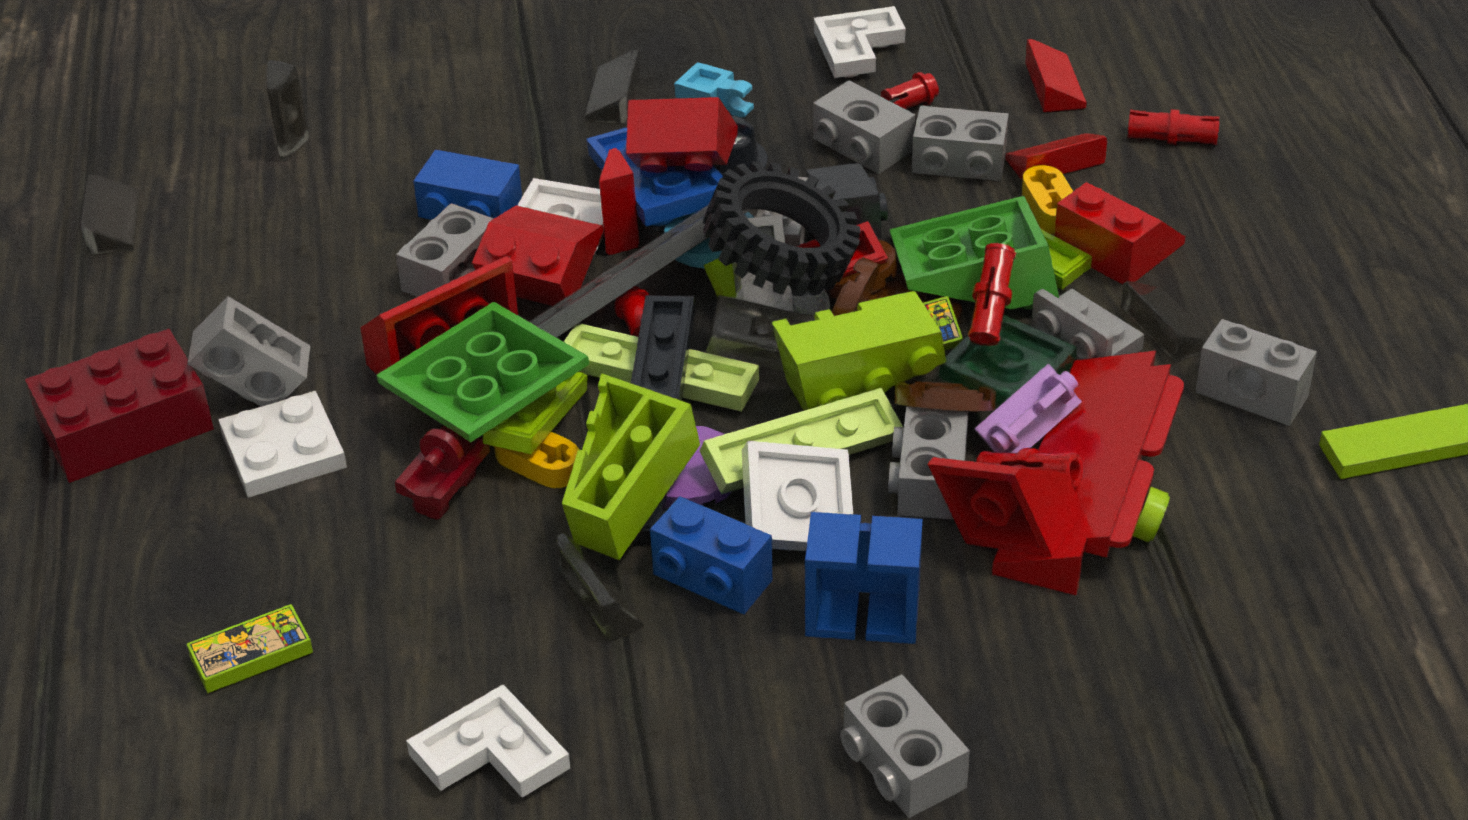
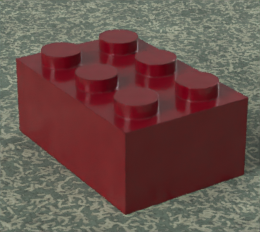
M170 329L147 334L132 342L109 350L99 351L92 356L61 367L48 369L41 374L25 379L37 422L68 483L214 430L204 385L194 368L188 365V359Z

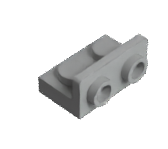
M1044 289L1034 293L1031 329L1074 356L1077 360L1131 354L1143 349L1145 334L1077 291L1070 289L1059 296V298Z

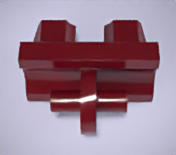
M444 425L440 429H430L420 439L419 446L421 452L395 481L396 493L411 498L415 512L435 520L440 519L449 509V500L462 486H468L476 476L477 466L490 452V445L483 444L482 437L469 442Z

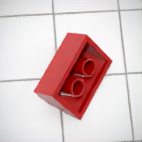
M508 256L498 259L384 312L360 327L366 365L377 375L492 302L518 315L512 260Z

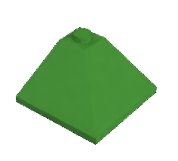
M1025 196L889 229L908 290L976 302L972 298L974 285L980 282L985 246L991 243H1001L1014 248L1016 252L1009 288L1012 290L1011 303L1005 306V308L1033 309L1034 293L1041 289L1059 298L1049 245Z
M492 302L380 372L376 377L380 385L464 439L472 442L588 366L590 362L586 354L499 304Z

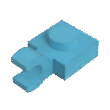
M697 62L674 83L676 98L719 97L726 109L732 115L738 117H745L754 109L753 103L745 102L741 99L752 90V85L744 80L735 81L733 72Z

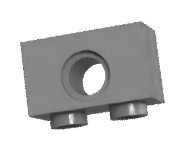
M850 80L813 103V139L877 174L882 173L913 151L915 114Z
M1221 319L1202 347L1196 393L1290 426L1309 396L1317 351L1250 329L1244 325Z

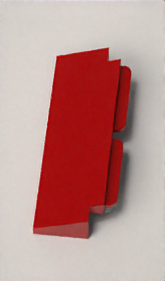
M1156 351L1074 361L1070 374L1077 380L1078 387L1073 391L1082 402L1044 435L1038 451L1044 454L1077 453L1076 455H1080L1084 468L1083 478L1079 486L1073 487L1084 514L1052 557L998 549L993 561L992 575L1076 595L1079 588L1081 562L1084 552L1107 557L1110 547L1123 548L1131 543L1154 476L1153 466L1146 461H1142V457H1154L1162 453L1184 389V382L1179 377L1170 375L1171 364L1154 366Z

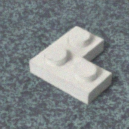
M895 6L814 18V33L834 78H850L860 74L876 72V57L872 48H886L893 44L905 43L906 28Z
M504 685L499 686L406 740L409 756L440 791L490 762L523 798L570 769L569 753Z

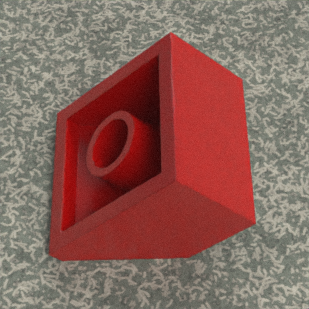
M719 97L628 100L626 154L641 170L658 173L666 171L668 166H685L686 169L692 171H708L712 169L713 165L727 164L737 137L738 125Z
M1087 182L1057 203L1054 236L1092 256L1091 268L1126 287L1132 285L1185 244V236L1163 221Z
M515 205L488 223L472 264L475 270L508 256L513 264L516 297L554 306L581 288L604 229L602 225Z
M933 457L928 463V467L966 544L1052 557L1084 514L1066 472Z

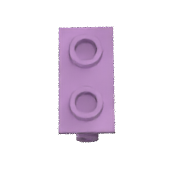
M1048 363L976 426L974 430L994 453H1018L1023 448H1031L1082 402L1073 391L1078 387V382L1067 371L1060 375L1057 374Z

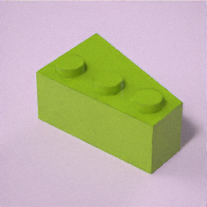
M915 291L858 303V311L834 316L830 309L815 312L814 321L790 326L787 319L772 322L787 383L804 411L882 388L885 393L891 387L898 384V382H904L917 375L927 374L936 366L946 362L942 332Z
M601 373L598 383L600 393L594 411L589 412L586 422L587 436L583 449L577 451L562 506L574 543L620 560L700 446L691 404Z

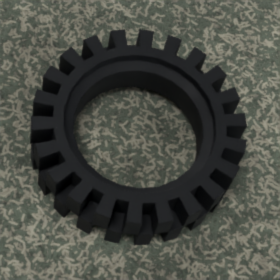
M751 162L749 168L744 163L736 165L734 171L729 169L720 178L703 217V224H705L703 233L704 237L710 238L709 248L712 252L722 251L718 260L725 266L736 262L737 266L734 274L742 279L748 272L755 275L756 277L753 281L755 286L763 288L766 281L772 282L774 293L783 295L787 286H790L793 296L800 297L804 296L806 289L812 296L821 294L823 288L826 291L833 289L836 282L839 283L860 241L858 239L861 234L860 226L855 225L858 219L854 212H846L849 204L844 198L832 200L836 191L829 185L822 190L816 187L819 181L818 178L809 175L806 181L799 179V169L790 167L787 174H784L778 163L770 162L767 171L761 162ZM762 209L782 214L808 230L821 247L802 248L775 240L756 228L744 215L743 210Z

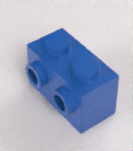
M681 496L677 498L650 529L653 575L745 615L773 581L772 535Z

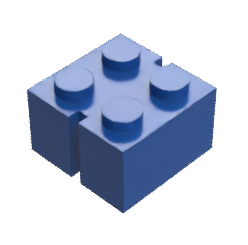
M811 512L805 555V636L855 640L859 593L867 592L870 593L866 641L916 644L923 519L872 516V523H861V515Z

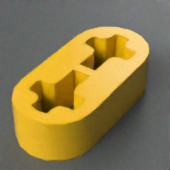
M1046 165L1033 166L1023 174L1022 196H1025L1039 227L1049 234H1054L1057 203L1072 193L1073 190L1058 169Z
M553 432L547 435L532 454L494 446L495 457L498 463L550 488H563L567 486L577 451L579 450L577 445L571 440Z

